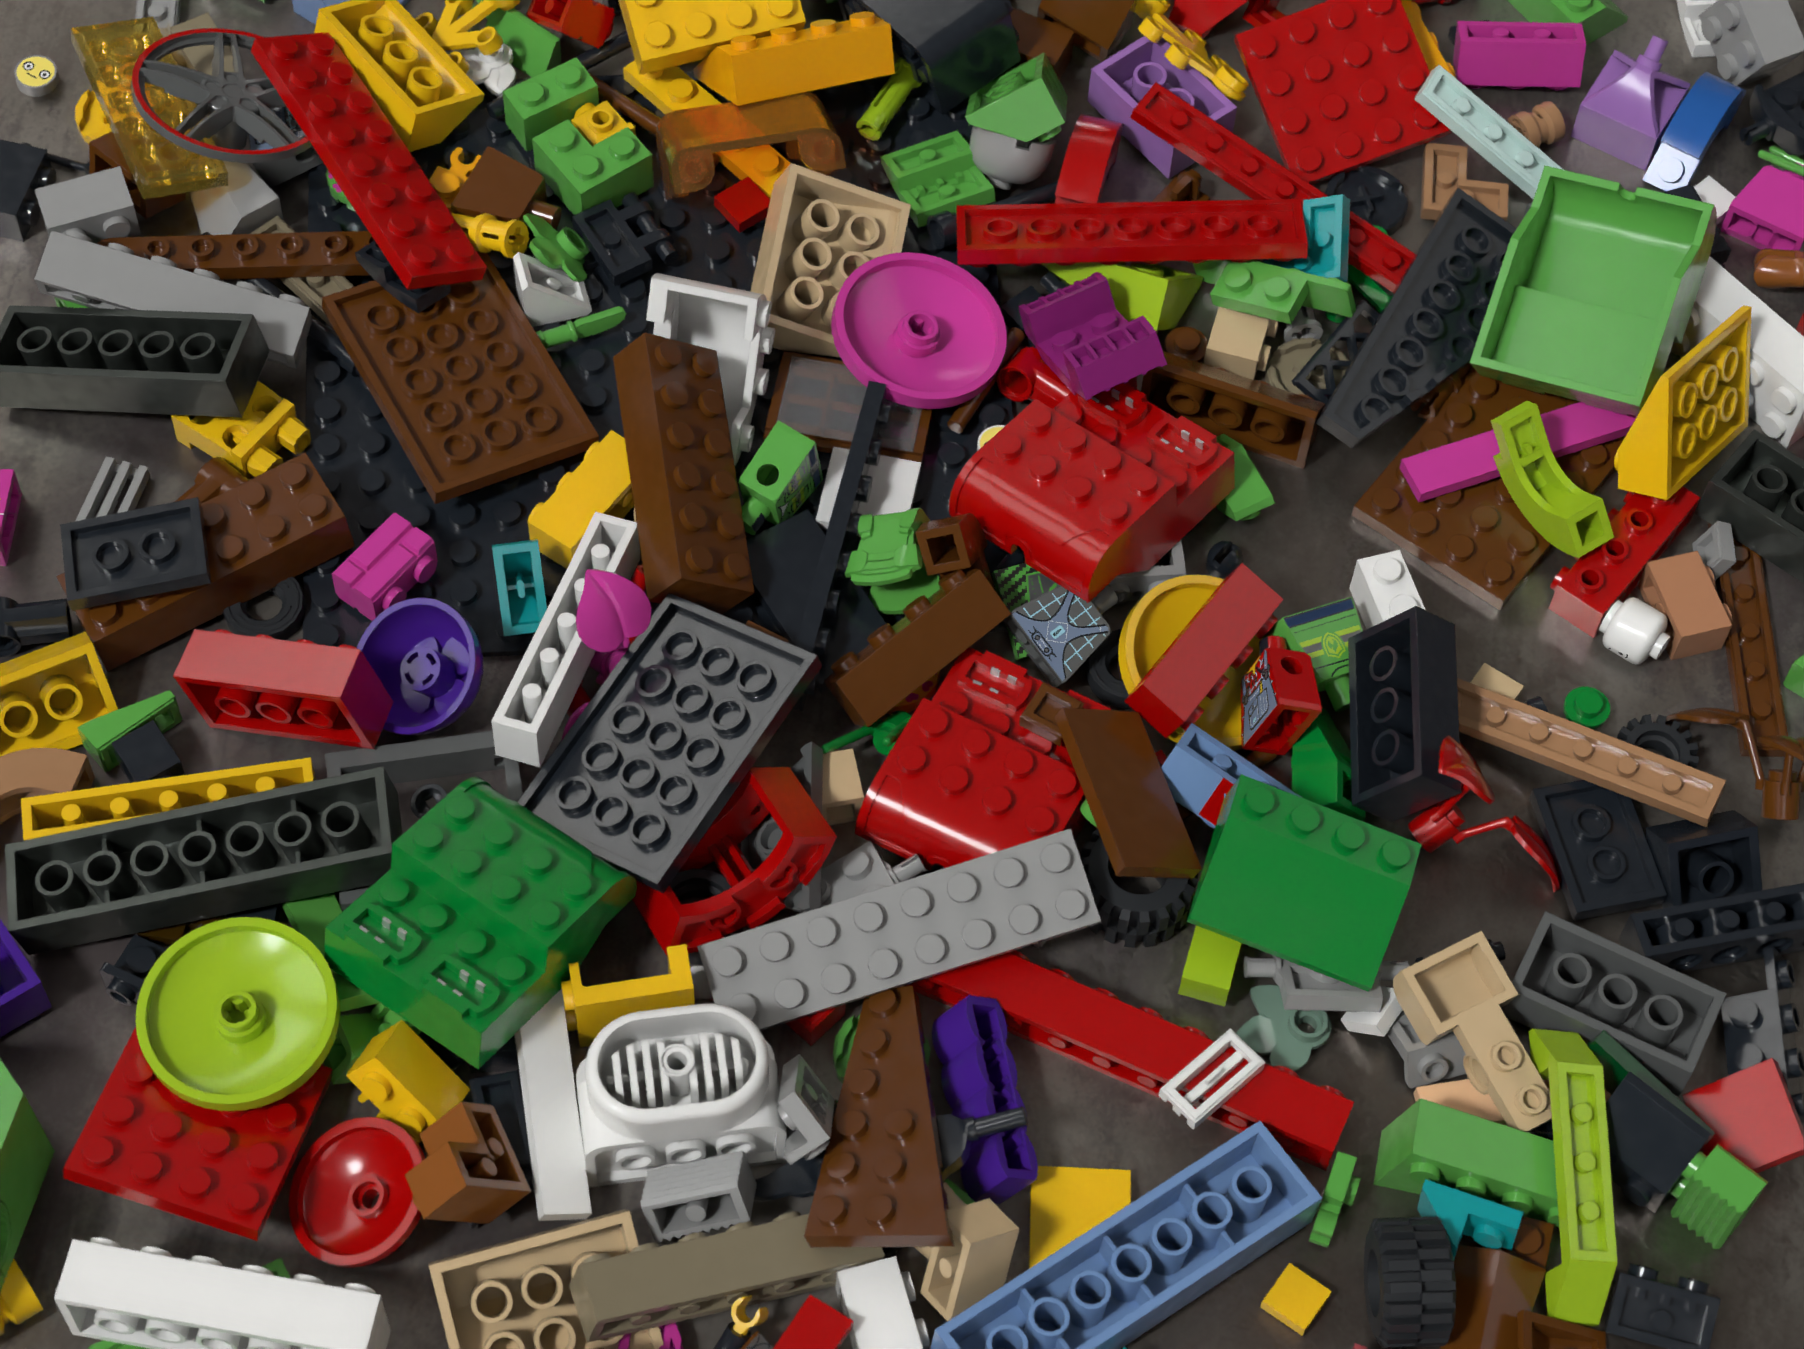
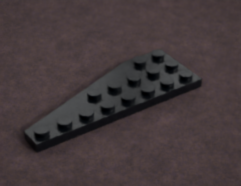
M1457 188L1448 199L1315 423L1353 448L1470 363L1510 239L1516 228L1466 192Z

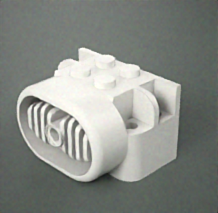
M707 1003L626 1014L610 1022L598 1033L589 1048L587 1058L580 1063L577 1069L576 1084L588 1187L644 1181L648 1176L647 1171L738 1151L745 1152L750 1167L786 1163L784 1158L786 1127L777 1110L780 1085L774 1053L771 1045L764 1039L756 1024L736 1009L725 1005Z

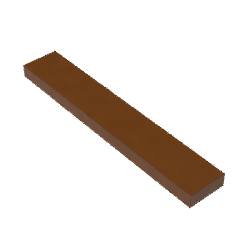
M1733 539L1736 563L1716 579L1718 596L1721 602L1729 607L1733 620L1732 628L1725 640L1734 711L1750 715L1749 722L1759 757H1785V752L1766 744L1757 743V737L1770 735L1788 736L1761 556ZM1737 729L1741 756H1749L1744 734L1741 730Z

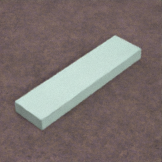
M1438 65L1431 71L1414 98L1532 199H1534L1544 166L1563 169L1441 65Z

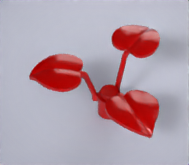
M1448 735L1441 743L1438 773L1460 781L1462 793L1430 806L1410 821L1408 827L1418 843L1422 844L1421 846L1427 852L1432 853L1451 838L1459 844L1468 837L1497 828H1504L1511 832L1520 845L1544 868L1551 878L1553 893L1560 889V884L1550 850L1541 837L1517 815L1512 818L1502 817L1464 830L1461 829L1460 825L1466 822V819L1456 803L1469 790H1472L1489 805L1495 801V796L1490 785L1482 776L1481 770L1472 754L1461 742L1459 744Z

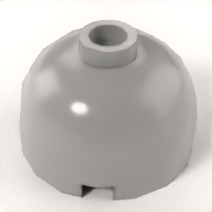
M973 126L969 145L975 166L982 173L988 175V181L994 187L1009 190L1012 183L1026 184L1037 179L1046 170L1056 141H1051L1052 138L1039 142L1038 138H1035L1029 142H1024Z

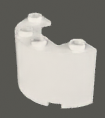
M656 273L651 278L646 320L654 322L653 335L717 351L734 465L736 466L741 452H750L755 427L751 426L750 423L757 394L764 396L768 385L769 369L762 367L764 354L771 353L775 336V328L767 327L772 302L767 301L764 294Z

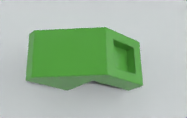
M1225 434L1217 436V443L1233 451L1235 455V488L1216 506L1217 510L1235 521L1255 518L1261 513L1262 509L1275 504L1273 495L1242 444Z

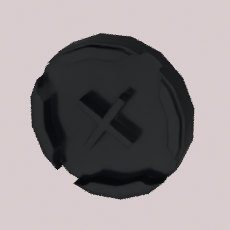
M1361 166L1358 170L1344 171L1336 174L1329 181L1325 191L1327 196L1345 195L1350 199V211L1371 225L1384 228L1388 236H1392L1403 225L1409 205L1408 198L1403 192V186L1400 181L1385 170L1371 166Z

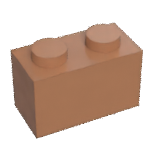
M1693 551L1647 562L1638 583V588L1645 603L1667 616L1668 624L1664 633L1671 636L1666 646L1670 659L1675 660L1722 649L1732 628V614L1727 604L1721 602L1715 589L1713 572L1710 567L1704 565L1699 552Z

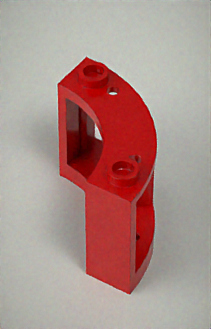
M751 767L679 871L692 868L700 869L714 861L731 888L708 899L681 905L670 885L663 894L636 881L637 890L633 901L666 956L667 947L682 944L687 945L688 954L699 952L697 946L724 938L723 936L746 925L750 929L757 928L785 908L786 905L783 899L800 882L805 886L809 884L826 860L837 836L790 767ZM770 813L783 834L770 855L754 871L737 845Z

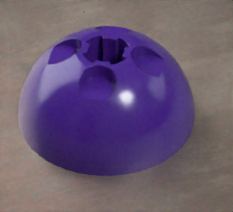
M412 598L388 607L370 623L357 646L364 653L367 661L394 702L383 727L387 731L402 735H424L444 729L457 721L470 708L479 692L484 670L483 654L479 639L469 622L457 610L439 600Z

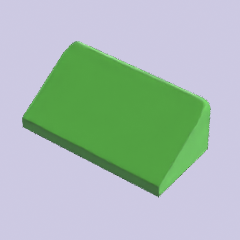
M497 8L489 14L485 27H494L503 39V43L511 48L513 66L528 76L534 77L562 64L559 37L514 8L507 11Z

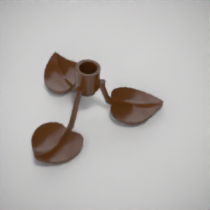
M1703 707L1684 710L1667 716L1666 725L1673 723L1674 720H1689L1708 724H1727L1741 730L1744 734L1756 778L1755 789L1762 790L1761 817L1778 820L1799 819L1801 792H1804V737L1796 739L1782 735L1757 737V743L1766 744L1785 752L1783 770L1770 769L1768 778H1765L1749 722L1750 715L1722 708ZM1794 757L1803 761L1798 777L1797 771H1792Z

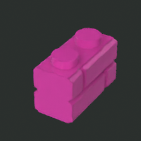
M396 512L393 513L332 573L335 593L341 600L353 608L356 607L361 614L373 621L388 607L406 600L407 592L417 582L425 583L431 578L438 562L435 542L432 537L419 528H414L410 522Z

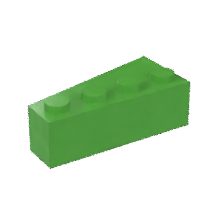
M1422 1098L1382 1130L1373 1185L1421 1195L1426 1179L1522 1211V1216L1547 1221L1559 1227L1554 1143L1552 1140Z

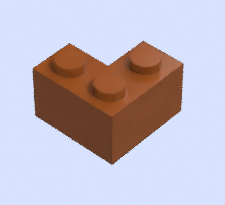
M461 1101L420 1133V1138L427 1151V1158L405 1174L413 1193L414 1205L421 1212L423 1219L489 1224L531 1192L493 1105Z

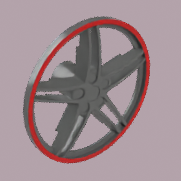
M220 28L182 31L154 42L142 52L135 62L131 80L133 102L148 125L177 146L209 158L237 163H264L282 160L302 153L312 147L306 135L298 139L290 128L270 110V108L286 105L268 77L250 80L244 78L238 47L251 50L254 39L263 38V36L239 30ZM200 45H214L212 76L179 65L158 62L166 55L180 49ZM223 45L231 46L234 72L224 71ZM146 82L165 88L164 93L198 103L199 105L176 129H173L150 106L144 84ZM188 129L191 130L187 135H184ZM248 133L260 143L267 142L274 148L242 150L246 146Z

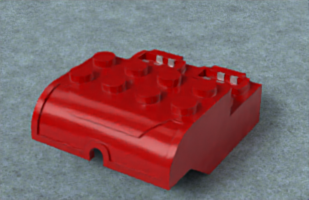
M1124 382L1111 387L1107 392L1102 391L1093 395L1087 401L1079 394L1074 395L1071 392L1053 409L1035 399L981 447L964 465L950 494L949 515L952 517L966 513L973 514L979 521L986 539L1010 554L1017 550L1018 545L1024 552L1027 565L1089 603L1118 575L1150 570L1235 488V455L1233 451L1217 443L1216 435L1182 415L1178 419L1148 402L1146 394Z
M969 647L961 653L933 699L930 701L923 697L877 772L861 805L856 821L855 834L905 859L917 853L924 867L930 871L935 864H940L947 868L1070 828L1074 840H1076L1087 821L1079 809V806L1085 801L1086 797L1065 743L1063 742L1061 746H1058L1019 725L1020 716L1043 681L1028 675V669L987 650L983 654ZM1070 689L1068 693L1064 692L1083 702L1084 709L1111 710V708Z

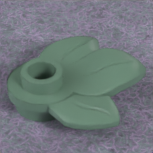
M1258 985L1250 989L1252 1002L1259 1015L1252 1017L1244 1023L1236 1034L1258 1055H1270V1066H1284L1294 1072L1298 1071L1307 1064L1311 1050L1321 1047L1328 1040L1331 1033V1021L1328 1014L1321 1010H1284L1278 985ZM1301 1023L1310 1024L1314 1028V1032L1305 1033L1298 1028V1025Z

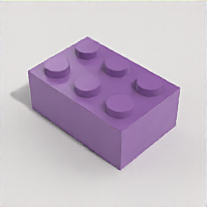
M1143 36L1091 68L1087 101L1106 120L1123 123L1122 135L1161 173L1170 179L1196 161L1130 118L1133 109L1154 83L1157 82L1232 133L1237 107L1191 65L1188 64L1184 70L1174 66L1164 56V53L1171 46L1164 38H1161L1158 43H1154Z

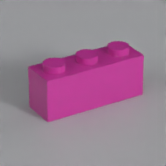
M1457 21L1452 64L1455 77L1464 86L1473 89L1484 86H1505L1510 89H1523L1526 86L1547 87L1552 90L1580 87L1586 49L1582 23Z

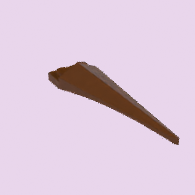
M1522 1216L1512 1250L1503 1247L1497 1249L1487 1248L1474 1241L1473 1237L1462 1235L1454 1259L1456 1279L1454 1326L1448 1343L1444 1346H1439V1349H1518L1517 1312L1523 1309L1531 1312L1533 1310L1546 1272L1545 1268L1554 1224Z

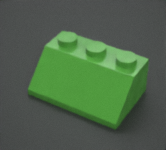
M1507 0L1529 22L1582 23L1586 45L1623 25L1628 19V16L1611 0Z
M1044 52L996 77L969 97L965 118L969 125L1024 142H1029L1035 138H1038L1039 142H1043L1062 131L1060 125L1065 123L1068 96Z

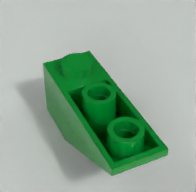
M1322 708V712L1293 745L1291 757L1292 791L1311 802L1360 821L1366 820V811L1352 806L1351 751L1328 711Z

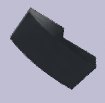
M375 240L355 252L356 260L375 281L397 300L418 314L451 293L450 284L407 290Z

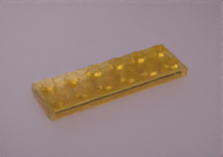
M154 17L71 28L73 47L142 198L164 197L172 194L228 186V170L223 160L196 154L170 142L148 125L133 102L131 80L135 62L146 48L163 38ZM171 53L158 61L176 65ZM146 82L144 84L150 106L173 129H176L197 107L194 102L164 93L165 88ZM188 129L184 135H187L191 130ZM205 137L200 141L215 146L212 137L209 139Z

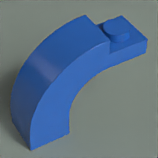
M1705 72L1693 85L1675 113L1661 139L1662 143L1642 180L1663 191L1689 185L1715 137L1722 128L1727 129L1747 91L1709 72Z

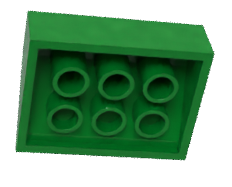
M1241 774L1224 797L1187 922L1369 992L1375 981L1411 886L1422 844Z

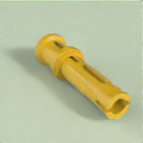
M451 212L476 251L487 253L494 250L501 252L504 257L513 259V256L518 252L524 254L529 241V232L523 221L515 219L508 222L499 221L494 215L487 213L480 214L474 218ZM514 235L516 239H509V236Z

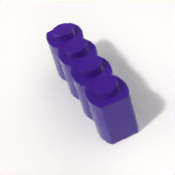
M966 996L934 1020L932 1025L933 1045L938 1058L943 1064L941 1072L942 1088L953 1110L951 1115L962 1119L971 1116L978 1118L1021 1106L1025 1109L1023 1100L1016 1090L1017 1068L1013 1055L1006 1045L1007 1024L1001 1006L993 998ZM1027 1126L981 1137L980 1141L971 1144L970 1155L960 1170L964 1188L974 1202L989 1198L994 1204H1001L1036 1180L1038 1174L1037 1157L1033 1145L1026 1135Z

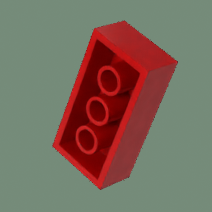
M194 629L173 675L210 728L360 748H375L394 703L381 680L367 661L364 653L358 648L346 644L335 647L319 645L305 639L294 642L278 640L264 634H258L253 637L237 635L223 629H217L214 632Z

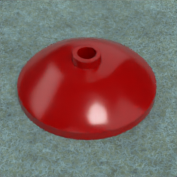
M361 1117L336 1125L312 1144L296 1169L289 1194V1215L294 1233L301 1245L310 1254L336 1267L356 1268L380 1261L404 1243L422 1215L414 1205L413 1193L405 1176L406 1173L425 1159L424 1153L414 1137L402 1127L389 1120L376 1117ZM379 1195L377 1203L372 1207L373 1199Z

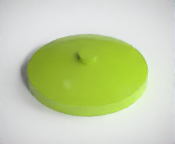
M236 917L218 920L201 926L181 937L154 963L142 985L136 1007V1032L139 1045L156 1077L165 1087L181 1099L203 1108L218 1111H242L259 1108L278 1101L294 1092L314 1075L326 1059L335 1041L340 1020V999L336 981L326 959L318 948L295 929L273 920L256 917Z

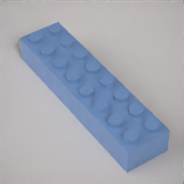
M1259 1120L935 1329L930 1349H1121L1311 1223L1322 1197Z

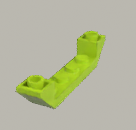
M1531 1029L1529 1031L1530 1059L1541 1078L1549 1080L1562 1259V1264L1545 1273L1547 1316L1581 1326H1597L1600 1323L1618 1263L1603 1065L1578 1033Z

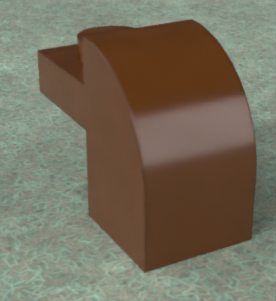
M966 513L924 522L917 529L915 534L928 576L939 574L942 579L954 570L980 569L995 590L984 553L988 543L979 521L973 514Z

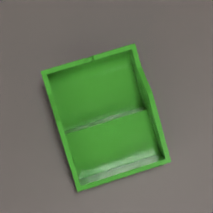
M1544 166L1532 205L1510 239L1470 364L1480 376L1499 380L1504 384L1543 394L1549 393L1584 402L1589 406L1624 415L1638 416L1660 376L1663 375L1673 342L1679 344L1682 342L1714 241L1717 222L1715 205L1637 187L1635 192L1624 189L1619 182Z

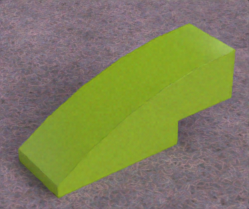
M1196 926L1178 994L1225 1007L1242 943Z

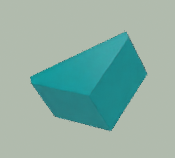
M538 539L492 545L504 636L536 632L547 610Z

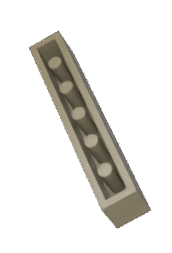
M793 1211L778 1216L772 1222L754 1226L753 1222H742L728 1228L724 1233L707 1236L705 1232H696L681 1238L678 1243L659 1247L658 1243L652 1242L640 1245L628 1254L611 1257L608 1253H600L590 1256L579 1264L569 1288L588 1343L731 1310L733 1303L744 1296L752 1295L751 1301L747 1304L749 1306L836 1286L837 1271L882 1260L885 1254L882 1247H810L804 1237L809 1214L801 1215L800 1212Z

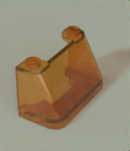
M810 92L740 106L728 102L675 110L663 116L656 127V141L666 200L688 197L690 192L704 189L711 183L714 176L712 153L785 142L788 160L797 159L803 162L810 170L824 175H832L846 168L840 137L822 101Z

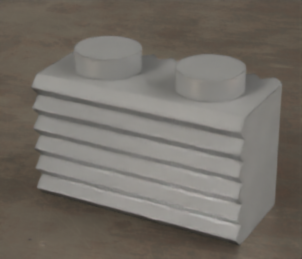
M744 1151L647 1171L648 1176L644 1183V1194H642L640 1203L653 1239L661 1243L663 1238L670 1241L673 1236L680 1239L682 1234L687 1236L692 1232L696 1233L702 1230L709 1233L711 1228L718 1231L723 1226L728 1229L731 1224L736 1225L740 1222H749L751 1219L757 1184Z

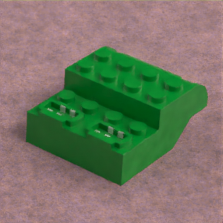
M475 776L466 779L455 787L392 843L391 869L325 927L324 958L330 969L479 1069L562 989L561 981L570 980L569 963L578 962L580 967L605 925L636 896L637 882L633 876L624 871L617 870L594 855L584 845L521 804L500 794L482 778Z

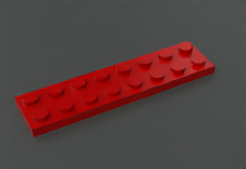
M328 32L255 38L251 53L406 289L411 290L482 280L487 269L486 264L334 38Z
M1300 199L956 205L958 265L985 267L990 264H1013L1024 267L1033 263H1056L1062 266H1069L1081 262H1099L1105 265H1114L1119 262L1134 261L1158 264L1163 261L1203 263L1207 260L1247 262L1251 259H1274L1286 262L1294 258H1307L1308 240Z

